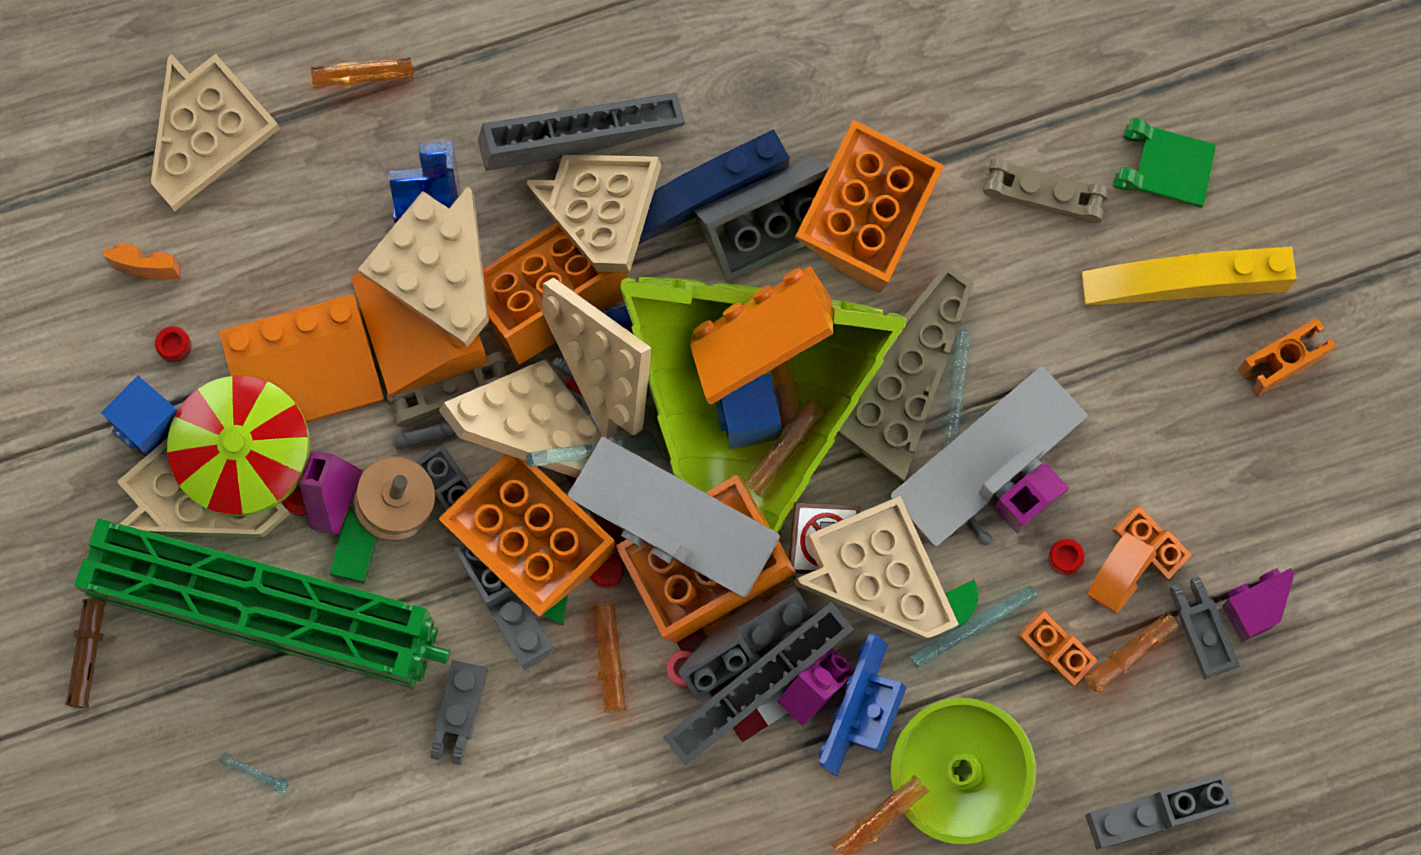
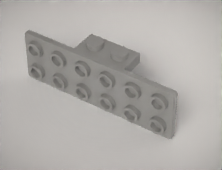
M1039 367L893 491L890 499L901 496L913 525L933 547H938L996 496L1001 498L1015 485L1013 482L1022 474L1026 476L1041 465L1039 459L1086 420L1088 415L1044 367Z
M605 437L600 438L568 493V497L574 502L624 529L622 537L638 546L645 541L653 546L651 553L668 563H670L672 558H675L741 597L748 595L780 539V535L777 532Z

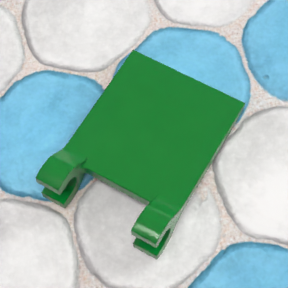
M1132 118L1130 124H1127L1125 127L1123 138L1130 141H1143L1138 170L1121 167L1120 173L1115 174L1113 187L1121 190H1139L1202 208L1205 203L1216 144L1155 128L1142 119Z

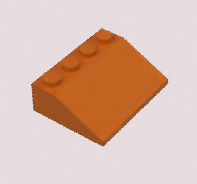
M852 120L795 239L849 278L881 293L888 284L945 165Z
M555 223L483 268L489 317L488 323L505 348L520 365L556 342L542 313L543 283L555 278L603 313L624 299L620 288L621 281L628 278L627 273L596 271L563 230Z
M811 266L803 270L800 267L791 270L783 277V282L774 287L767 285L754 293L753 299L744 305L736 303L723 312V317L713 323L711 320L705 321L693 330L694 334L691 336L690 348L705 398L709 405L833 334L832 298Z
M359 272L351 277L390 398L396 394L417 387L422 388L488 364L479 334L467 348L361 276Z
M354 294L219 331L231 376H252L276 385L297 404L306 423L385 401L360 307Z
M507 454L498 460L439 518V521L538 617L588 579L616 552L615 540L535 464Z
M738 474L706 492V494L771 529ZM626 539L616 545L662 637L674 644L796 573L782 545L778 541L748 595L741 597L675 558H672L670 563L655 556L651 553L653 546L645 541L638 546Z

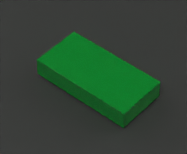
M349 507L345 516L329 574L333 577L365 584L378 538L369 534L361 526L352 507Z

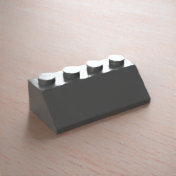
M815 154L694 210L703 237L727 282L805 246L795 239V236L829 169Z

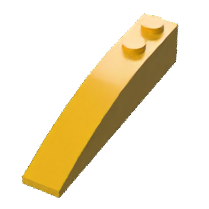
M1292 246L1189 254L1119 264L1081 272L1085 306L1288 292L1297 279Z

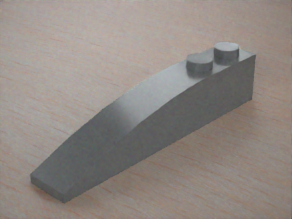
M669 93L483 123L477 141L485 171L560 159L563 154L579 155L624 144L683 126L685 120L677 93Z
M831 601L663 738L686 766L855 628L834 602Z

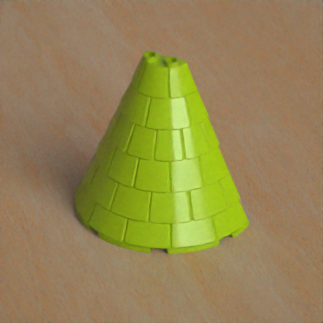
M639 277V282H636V279L633 278L623 279L620 290L633 324L631 327L633 334L652 348L648 384L659 414L657 418L671 457L670 463L674 475L706 493L738 474L771 529L778 533L786 520V516L794 506V502L803 493L811 481L810 477L835 442L834 437L884 362V356L905 327L906 318L896 313L883 315L882 309L832 299L833 334L763 374H771L781 419V439L729 449L726 431L721 432L716 404H719V400L709 405L705 398L690 348L691 336L694 334L693 330L701 323L711 320L712 323L723 317V312L736 303L744 305L752 300L754 293L762 287L721 282L708 286L705 285V282L676 278Z

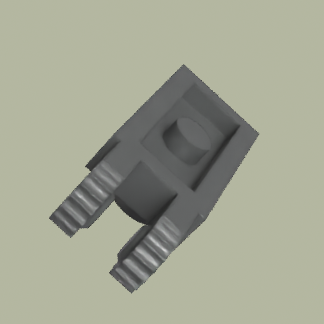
M1198 576L1190 579V586L1199 605L1189 607L1185 593L1179 584L1170 586V592L1175 607L1179 611L1178 616L1202 676L1206 680L1237 669L1240 666L1213 600H1210L1206 588Z
M452 660L435 727L437 732L431 750V759H440L444 751L446 735L450 734L459 736L452 758L453 764L461 765L468 739L472 737L488 673L486 667Z

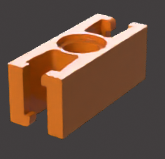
M1318 317L1243 361L1238 369L1245 379L1252 375L1250 373L1252 368L1263 363H1267L1270 370L1274 373L1267 379L1263 375L1256 378L1258 382L1252 388L1256 397L1328 357L1337 345L1332 338L1324 344L1322 343L1317 346V349L1312 352H1308L1305 345L1301 342L1305 337L1312 338L1317 332L1319 333L1324 330V326ZM1280 352L1290 353L1294 358V363L1285 362L1281 358Z

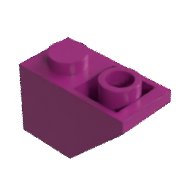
M311 451L299 482L311 529L334 535L339 534L354 493L357 491L358 483L363 473L362 469L334 454Z
M1044 463L1026 475L999 498L994 509L1018 534L1067 492L1069 487L1047 463Z
M1278 568L1273 569L1259 577L1260 584L1249 588L1248 584L1245 583L1228 592L1230 598L1222 607L1242 643L1272 629L1281 622L1295 575L1291 568L1280 573Z
M831 648L799 674L777 702L803 727L838 694L855 670L843 656Z

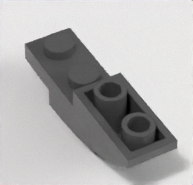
M463 543L455 547L454 549L522 668L526 670L554 654L555 651L531 609Z
M794 584L766 602H763L759 596L714 630L690 655L678 672L696 699H699L757 662L754 653L814 615Z
M1222 773L1166 789L1153 795L1086 814L1085 817L1096 850L1214 816L1235 809L1236 806L1225 775Z

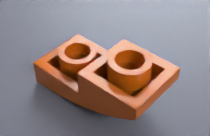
M126 243L117 244L113 249L103 250V256L109 265L120 272L149 279H181L180 265L173 255L156 252L145 258L138 246Z
M1140 505L1134 506L1112 529L1119 539L1127 532L1155 548L1156 556L1148 566L1166 580H1169L1192 556L1169 530H1162Z
M1125 532L1098 572L1087 593L1088 598L1117 615L1136 591V581L1155 558V548Z
M1040 611L1017 635L1035 655L1071 686H1075L1098 661L1075 636H1069L1045 611Z

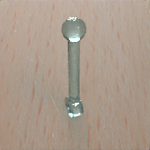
M228 752L221 754L219 758L222 766H233L273 785L274 789L280 793L288 789L289 784L286 779L271 777L233 759L232 754Z

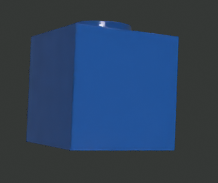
M771 374L759 376L721 398L719 404H716L721 432L726 431L729 449L781 439V419Z
M138 375L101 414L114 427L112 432L131 450L136 447L147 456L168 438L170 426L177 413V409Z

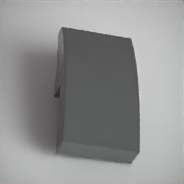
M443 444L415 462L430 476L434 485L435 496L446 511L472 487Z

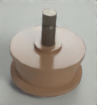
M400 457L381 459L369 466L359 480L354 498L356 517L361 526L378 539L392 542L409 539L419 533L429 519L435 502L434 485L428 473L419 464L409 459Z

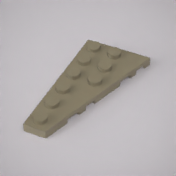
M947 263L904 315L906 318L905 327L884 356V362L837 433V435L902 484L907 476L974 285L973 282Z

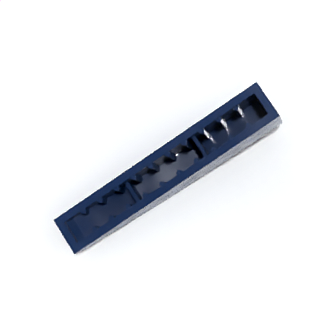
M773 129L729 150L654 190L638 245L695 218V209L788 167L790 157L775 130Z

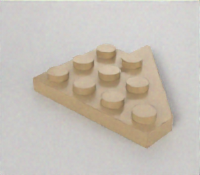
M172 54L167 60L151 185L174 212L280 130L278 123L217 54L213 55L190 74Z
M563 154L555 180H527L526 184L530 193L596 271L630 273L661 169L659 157Z
M467 187L453 205L447 208L422 191L358 268L361 276L468 348L489 322L474 195L472 190Z
M555 278L543 283L542 313L602 437L609 439L616 435L617 425L621 426L631 435L642 431L652 348Z
M545 359L446 401L439 409V412L459 438L574 478H578L588 461L585 453L594 450L600 438H602L599 429Z
M168 438L117 481L139 506L120 524L159 535L265 537L290 515L289 511L281 503L264 512L248 516H227L202 507L181 489L173 476L167 454Z
M901 496L805 536L819 569L795 579L794 583L796 586L922 640H927L959 625Z

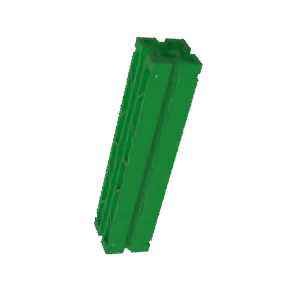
M97 518L88 544L91 548L87 559L83 558L74 586L81 592H85L88 598L104 601L115 607L388 683H396L413 690L416 682H422L426 673L428 662L424 661L423 658L447 664L450 656V650L434 646L438 627L434 626L435 621L430 616L427 608L416 605L410 606L402 601L130 526L117 525L101 518Z

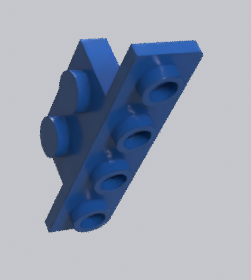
M869 633L866 642L859 649V661L854 674L847 680L846 694L841 707L834 713L831 733L820 749L819 766L834 776L839 774L850 743L882 753L907 688L902 682L877 675L888 644L877 634Z

